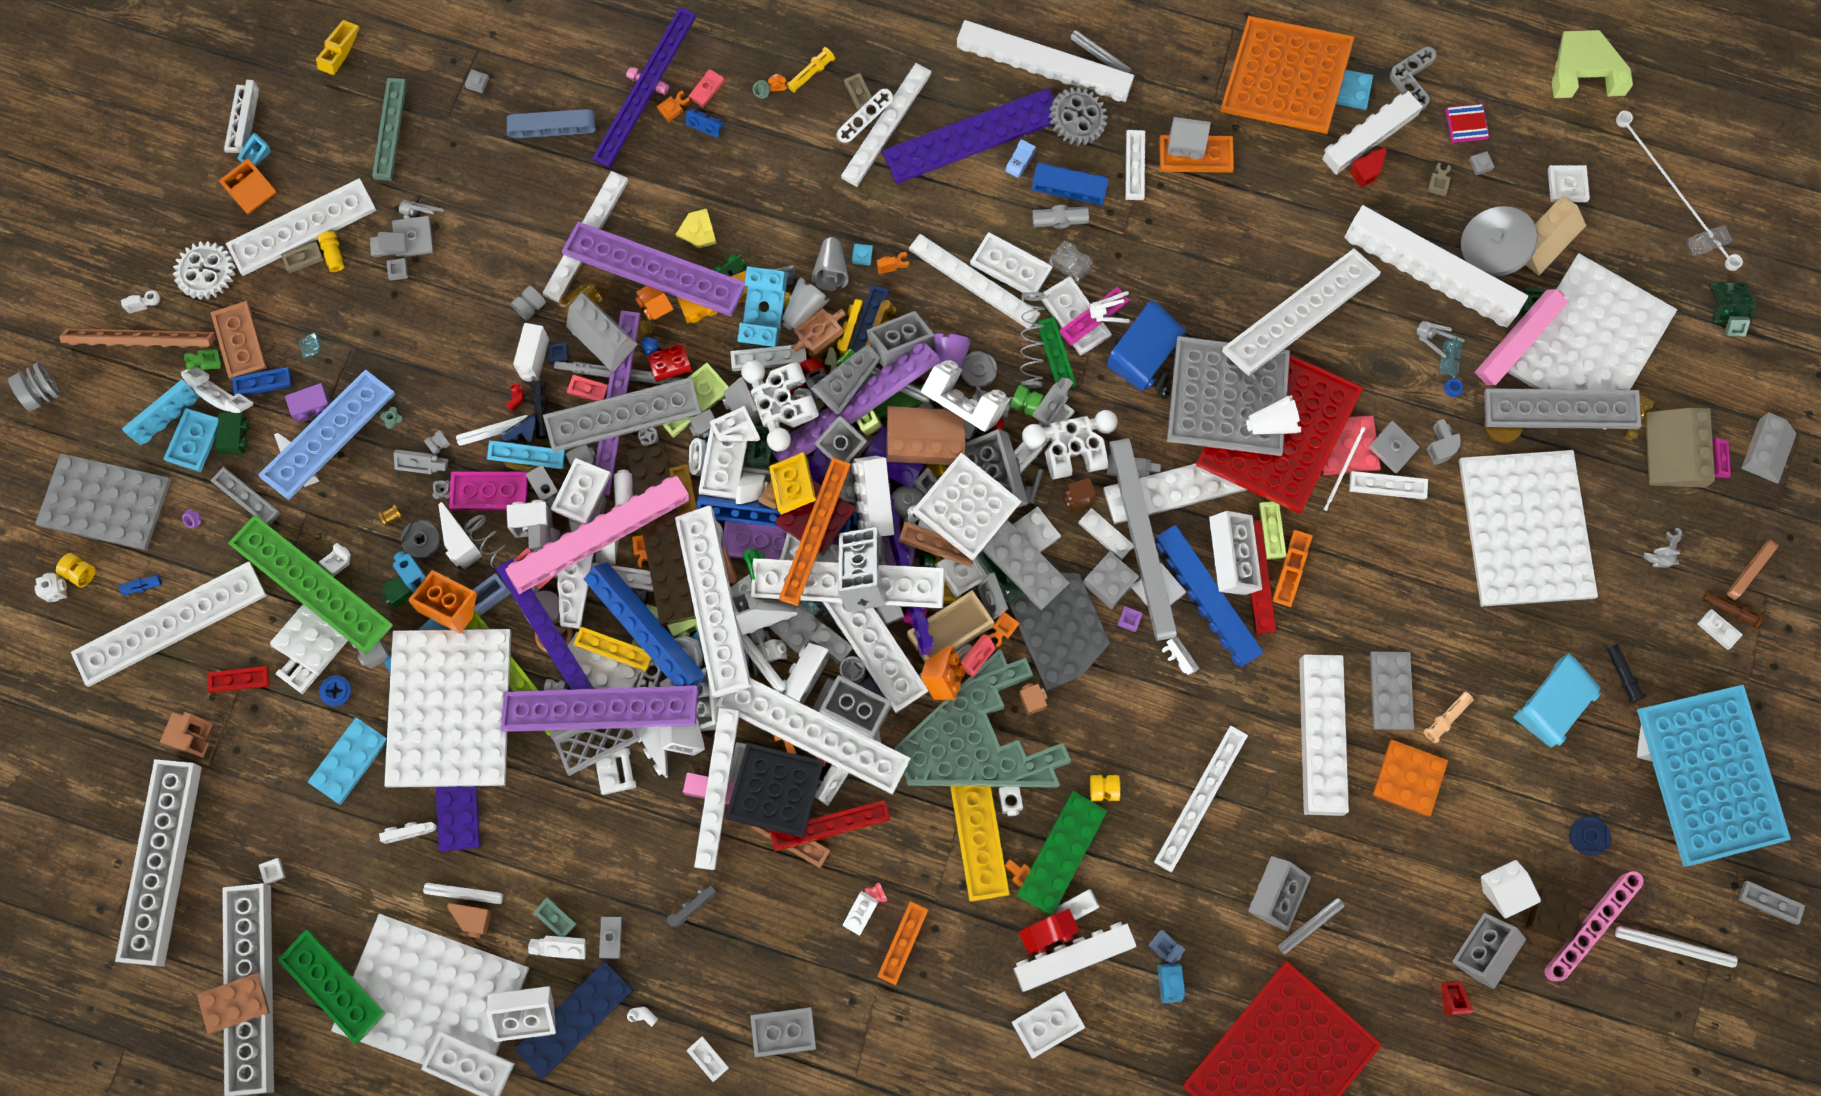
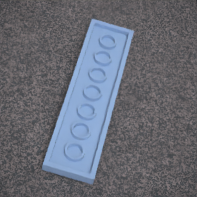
M365 370L259 473V477L286 499L290 500L395 395L394 391Z

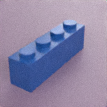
M1037 163L1031 191L1103 206L1109 178H1105L1102 175H1090L1084 171H1072L1066 167H1053L1047 163Z

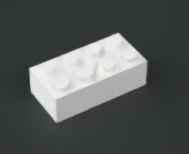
M880 456L853 458L854 463H852L851 469L856 480L853 487L858 501H856V511L860 516L858 529L877 527L880 536L894 535L886 458Z
M1225 511L1209 517L1219 592L1247 595L1262 590L1252 515Z

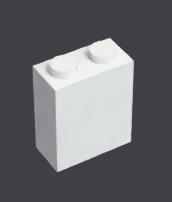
M524 323L513 365L521 379L525 381H539L549 343V338L543 326Z

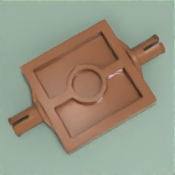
M823 308L793 330L800 341L791 346L792 350L797 353L800 349L806 347L816 355L845 333L837 322L846 315L845 312L840 309L832 315Z

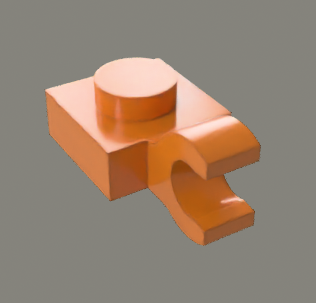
M900 253L896 259L895 257L885 256L877 260L878 274L897 271L896 268L909 267V261H901V259L907 258V253Z
M1009 860L1004 865L1005 869L1015 875L1011 881L1021 887L1030 868L1025 864L1020 868L1013 861Z

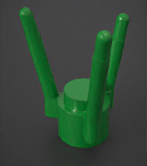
M750 549L743 553L751 582L755 580L753 558L766 559L763 552L758 553L757 549Z

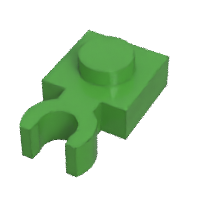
M217 349L199 350L197 355L193 353H186L184 355V360L188 361L186 362L187 369H192L196 366H200L201 370L220 369L221 364Z

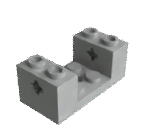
M877 527L839 534L838 593L846 612L885 606V589L879 577V562H885V546Z

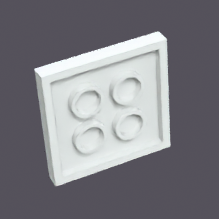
M303 604L273 638L270 645L319 676L348 640Z

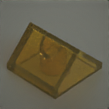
M584 282L562 300L557 307L568 317L569 306L580 293H583L596 304H599L602 298L594 284Z

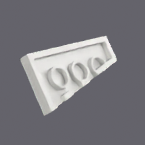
M594 553L557 573L560 625L562 627L580 629L582 625L589 586L584 581V578L592 568Z

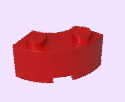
M1066 909L1019 931V934L1028 954L1036 951L1038 955L1047 951V946L1059 940H1062L1064 943L1073 939L1072 934L1078 932L1079 928L1070 909Z

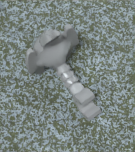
M1675 528V536L1667 532L1666 539L1669 541V546L1654 550L1655 554L1645 552L1644 559L1653 562V567H1670L1671 565L1679 564V560L1676 559L1677 554H1680V550H1676V547L1682 538V531L1679 528Z

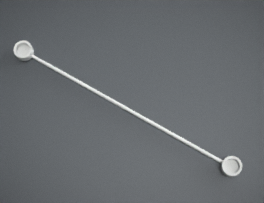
M1621 111L1616 117L1617 125L1628 127L1726 256V268L1730 271L1737 270L1743 263L1742 258L1737 254L1729 256L1630 127L1629 124L1633 120L1632 114L1629 111Z

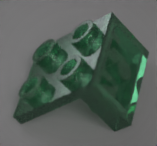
M1710 283L1709 287L1717 302L1712 317L1714 323H1728L1730 316H1748L1751 320L1750 323L1752 322L1758 304L1746 283Z

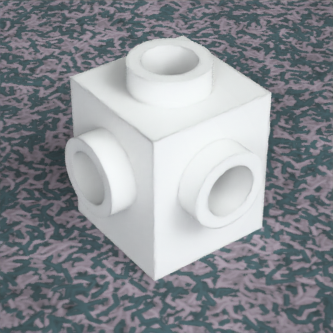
M55 573L43 574V577L36 578L35 592L38 597L47 602H55L59 599L67 598L65 579Z

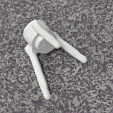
M1126 291L1089 304L1091 318H1096L1097 322L1129 323V319L1103 317V315L1107 314L1106 307L1124 303V299H1116L1128 295L1129 292Z

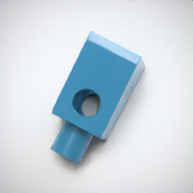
M403 551L398 552L394 556L396 562L393 563V566L407 587L414 593L427 576L410 554L405 555Z
M1170 963L1157 964L1161 1004L1182 1002L1185 997L1182 966L1178 963L1173 965Z

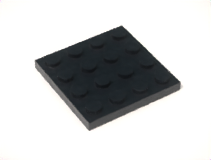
M747 743L725 816L726 820L804 838L824 761Z

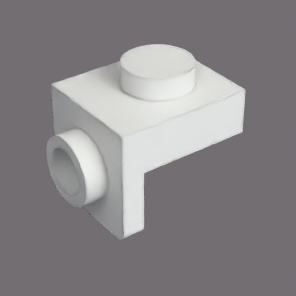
M336 543L333 546V551L319 561V566L334 577L350 565V553L345 547Z
M772 639L763 643L769 657L767 659L768 663L778 659H787V649L783 640ZM756 645V647L758 648V650H759V651L761 652V654L763 655V653H762V651H761V648H760V645Z

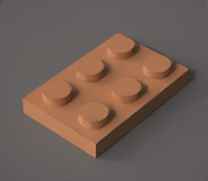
M255 973L197 994L207 1034H213L270 1013L260 973Z

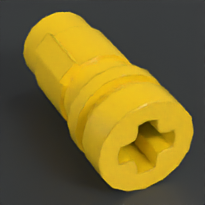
M329 231L320 234L318 241L321 249L324 251V257L331 272L341 271L344 269L340 249L338 248L339 242L336 233Z

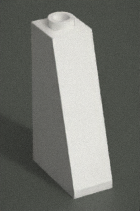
M669 678L660 682V687L675 686ZM698 719L696 726L660 727V749L692 756L705 750Z

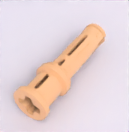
M1463 692L1442 716L1435 718V722L1429 729L1426 728L1423 731L1425 736L1430 741L1438 743L1441 735L1445 731L1448 732L1450 730L1452 722L1474 701L1473 697L1469 693Z

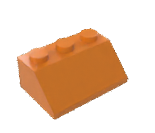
M431 570L409 598V602L417 612L461 634L472 620L477 593Z

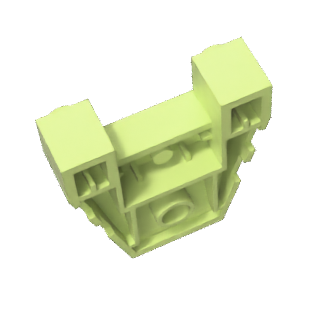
M1600 30L1563 32L1559 56L1555 66L1556 69L1552 79L1554 98H1572L1579 88L1578 78L1605 77L1607 96H1625L1633 86L1631 69Z

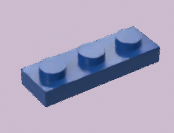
M288 367L232 377L234 395L239 393L242 396L292 387L291 372Z

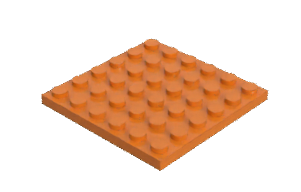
M1248 16L1222 102L1221 112L1327 134L1353 46L1354 36Z

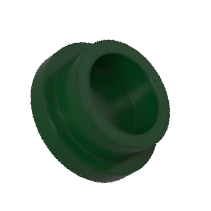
M929 552L923 553L920 557V567H934L935 556Z

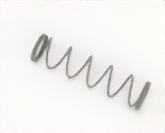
M1041 292L1023 293L1022 302L1027 306L1037 308L1027 311L1023 315L1032 311L1045 310V308L1025 303L1024 299L1032 301L1043 300L1046 298V295ZM1035 295V296H1041V297H1028V296ZM1022 315L1023 321L1036 326L1023 330L1021 336L1036 344L1023 347L1020 353L1029 359L1037 361L1026 363L1020 367L1022 373L1036 378L1022 381L1019 384L1026 388H1041L1043 383L1034 380H1040L1043 377L1025 373L1022 371V367L1032 363L1043 362L1044 360L1026 356L1022 353V350L1030 346L1042 345L1044 342L1025 338L1023 332L1045 326L1028 322Z
M478 515L466 523L464 531L470 533V539L473 541L484 540L481 544L480 552L484 555L494 554L490 565L492 568H497L492 565L493 558L506 545H503L497 551L483 553V544L496 531H493L485 538L473 539L471 536L472 532L481 527L486 520L484 515ZM482 518L481 520H479V521L474 525L473 528L467 530V528H468L474 521H476V520ZM536 585L532 587L534 593L538 592Z

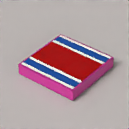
M1483 104L1446 108L1452 143L1487 140L1489 138Z

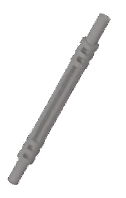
M555 361L554 363L555 369L610 378L611 370L607 366L581 362L566 363ZM631 369L630 380L662 385L684 379L681 377H670L656 382L653 372Z

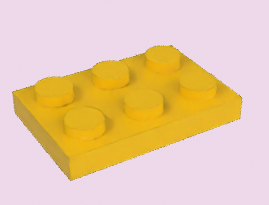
M804 452L769 466L777 508L780 514L816 500L808 460Z

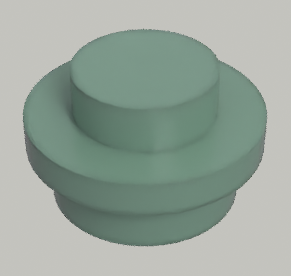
M759 80L754 84L753 93L755 96L766 98L769 95L770 86L767 81Z

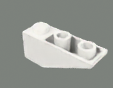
M660 727L636 728L640 738L638 742L642 741L646 747L643 751L648 759L653 758L656 763L653 765L659 776L663 774L667 778V750L660 749Z

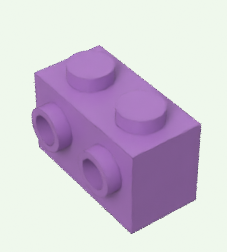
M321 383L285 396L290 414L296 422H304L309 420L310 417L320 415L331 404L327 390Z

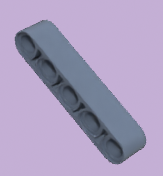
M589 109L512 114L507 116V136L511 138L593 133L596 130L595 112Z

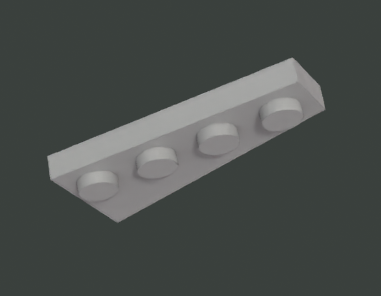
M869 345L864 346L811 387V389L835 414H840L881 357Z

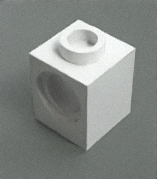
M1019 787L999 788L998 793L1002 813H1007L1008 816L1018 815L1019 811L1023 810ZM1012 796L1016 799L1017 803L1014 806H1009L1006 804L1005 799Z

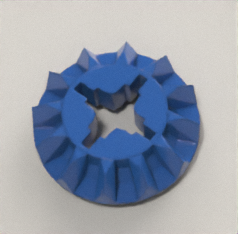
M338 675L325 679L319 690L322 701L333 707L343 705L344 702L349 700L350 693L352 692L347 679ZM337 685V688L339 690H342L343 692L337 693V696L335 697L333 693H330L328 691L335 690V687Z

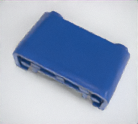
M1151 300L1112 350L1106 367L1143 392L1146 387L1150 388L1156 379L1153 377L1176 347L1177 336L1187 337V331L1157 302Z

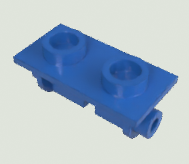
M697 109L687 110L686 125L716 138L719 137V129H722L724 126L721 119L712 116L706 118L707 114Z

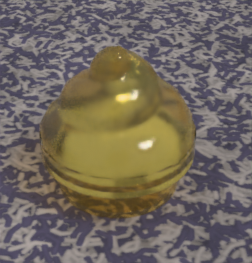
M641 319L637 336L644 338V336L648 337L652 333L651 324L648 320Z

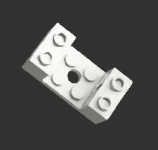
M946 360L935 365L921 393L984 432L998 423L1010 400L1004 392L992 390L983 395L979 403L973 399L969 400L961 391L953 390L962 372L958 364L954 361Z

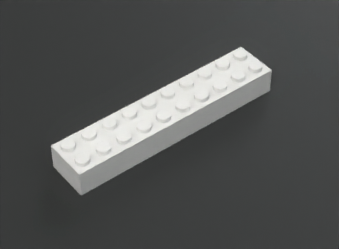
M1363 205L1344 237L1349 243L1362 247L1367 253L1380 257L1383 262L1391 263L1398 270L1411 274L1416 280L1429 284L1435 290H1440L1447 297L1460 301L1465 307L1472 308L1478 311L1480 315L1491 318L1500 326L1508 327L1528 298V295Z
M154 759L115 962L165 966L202 769L201 766L195 763Z
M267 884L223 887V985L255 973H260L270 1010L268 1014L224 1029V1096L274 1092L271 886Z

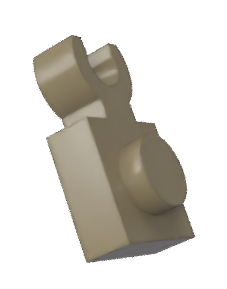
M1439 162L1435 168L1436 173L1431 175L1427 192L1445 197L1451 178L1446 175H1448L1451 166L1448 165L1446 170H1442L1440 168L1441 163Z

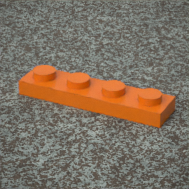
M913 902L909 903L879 971L878 978L894 985L897 984L928 909Z

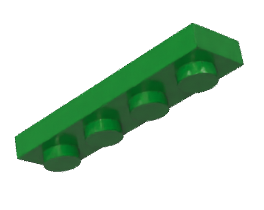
M1055 317L1037 321L1036 324L1045 326L1039 327L1038 331L1041 341L1044 342L1043 347L1054 382H1059L1062 377L1069 378L1073 382L1070 388L1076 387Z

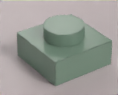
M1730 316L1725 330L1726 335L1746 336L1751 321L1748 316Z

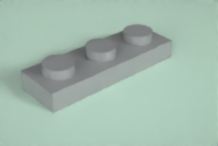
M1744 881L1738 899L1795 925L1800 924L1805 905L1749 881Z

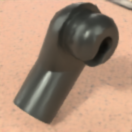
M1164 371L1161 372L1154 387L1158 396L1166 399L1171 395V390H1168L1166 386L1170 375Z

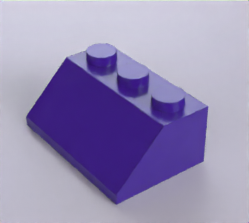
M882 427L870 444L864 457L880 456L886 458L887 427ZM886 462L888 476L910 488L914 486V481L924 472L928 465Z

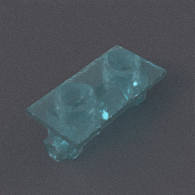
M1458 337L1444 341L1442 351L1446 354V357L1441 358L1439 376L1449 374V377L1455 378L1459 374L1460 362L1454 359H1461L1463 345L1461 341L1457 340Z

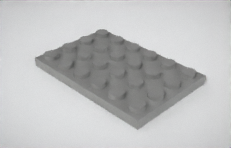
M60 454L35 524L39 527L147 551L171 479Z

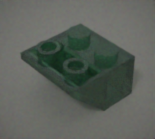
M755 425L754 427L760 440L747 442L743 465L769 468L773 456V450L767 444V436L770 431L768 427Z

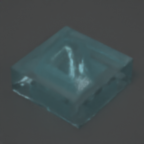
M312 333L299 340L303 358L308 359L321 352L317 334Z
M801 600L802 606L815 618L820 615L821 612L817 602Z

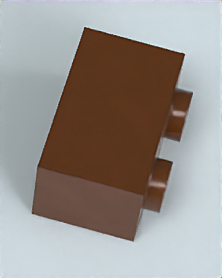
M1090 477L1068 484L1063 499L1066 508H1070L1071 513L1093 506L1096 493Z

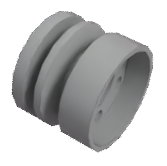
M40 362L33 364V368H26L28 377L22 372L8 377L12 391L29 412L43 406L41 397L50 402L52 397L58 398L61 396L54 377Z

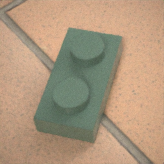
M546 898L533 912L559 937H567L577 926L549 898Z

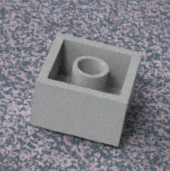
M1109 551L1084 579L1083 584L1110 609H1113L1137 582L1139 576Z

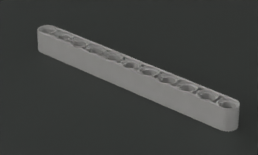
M1129 438L1110 442L1111 456L1156 641L1177 637L1175 623Z

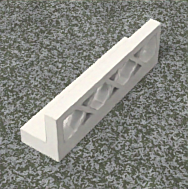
M246 80V85H236L224 151L227 153H241L251 137L259 88L254 80ZM241 91H244L243 100L240 98ZM241 108L240 117H239L238 114H237V110ZM238 124L236 133L234 131V126ZM235 140V147H231V142Z

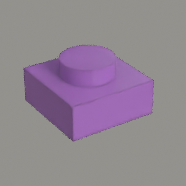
M1125 606L1118 626L1136 632L1143 613Z

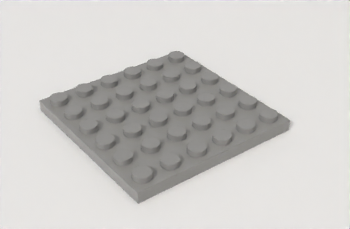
M1177 336L1167 442L1281 456L1283 453L1284 434H1253L1252 431L1248 432L1246 420H1249V415L1287 397L1290 350H1282L1248 376L1222 352L1223 347L1228 342Z

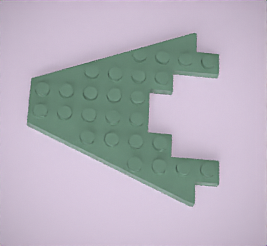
M1001 649L998 650L982 665L974 677L970 676L960 685V691L957 693L956 700L943 701L894 748L895 751L911 758L904 772L908 786H1060L1054 769L1071 763L1064 743L1026 757L1019 740L1000 747L987 717L988 714L1004 709V704L998 693L999 690L1033 678V673L1026 658L1007 665Z

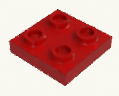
M683 344L674 345L647 355L656 382L691 371Z

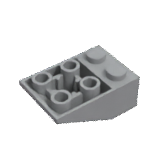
M745 591L732 596L735 607L734 614L742 635L753 633L757 629L772 626L776 622L788 620L798 615L794 605L779 599L751 597V591Z

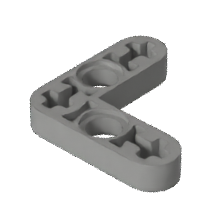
M1425 47L1395 65L1390 73L1391 81L1403 95L1408 92L1405 85L1410 84L1414 87V90L1409 92L1416 100L1424 101L1423 103L1419 102L1423 106L1421 110L1427 107L1430 99L1413 76L1434 62L1436 52L1431 47ZM1415 62L1418 67L1412 69L1408 63ZM1403 69L1405 70V71L1402 73L1401 76H1400V75H1397V76L1395 75L1396 72H1397V73H1401V72L1403 71Z

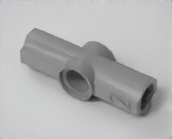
M1057 205L1052 207V209L1032 211L1034 227L1053 226L1054 228L1062 229L1071 224L1089 223L1087 206L1068 208L1066 205Z

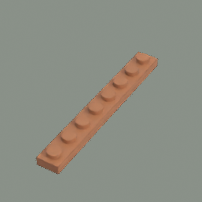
M66 329L59 336L61 343H68L69 345H77L79 343H86L87 345L106 344L107 346L124 344V346L143 345L144 347L161 345L162 347L180 346L182 348L190 346L207 348L216 339L214 332Z

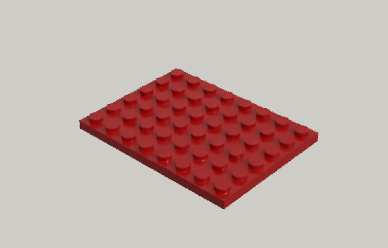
M1290 355L1287 396L1292 395V401H1295L1300 420L1297 424L1298 427L1301 426V432L1284 434L1282 455L1277 456L1205 446L1196 466L1301 514L1364 387Z
M1285 961L1182 1087L1192 1096H1341L1382 1044L1291 964Z

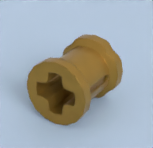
M393 504L392 508L384 512H378L385 527H388L390 523L398 519H403L396 504Z

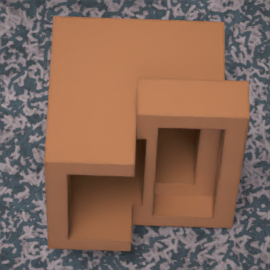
M172 712L160 743L203 758L209 745L205 741L213 723L187 712H184L183 716Z

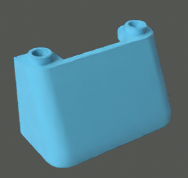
M1569 653L1556 662L1551 670V674L1531 699L1525 703L1522 710L1519 709L1513 716L1515 720L1550 748L1556 744L1560 746L1567 738L1565 734L1588 704L1591 701H1596L1601 695L1599 691L1601 687L1576 658Z

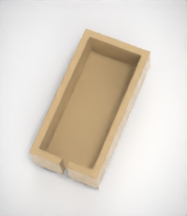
M972 590L928 618V632L934 640V646L929 655L921 656L914 628L907 631V637L915 649L919 650V655L923 661L926 662V660L948 645H952L956 651L991 629L994 621Z

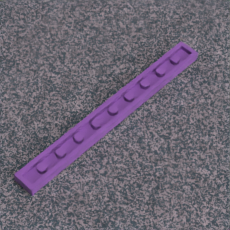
M621 310L619 326L636 342L640 313ZM635 348L614 372L611 371L606 399L627 394ZM620 436L601 440L598 443L595 466L611 473L603 490L605 496H610Z

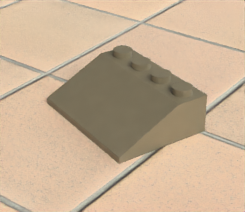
M1684 408L1645 413L1649 485L1706 488L1715 481L1710 408Z

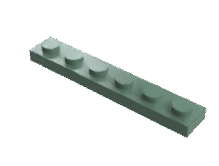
M387 78L372 174L374 180L392 181L407 85L405 79Z

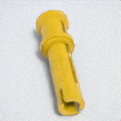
M824 47L817 57L811 59V63L787 83L788 88L795 93L817 71H823L825 65L835 60L833 53Z

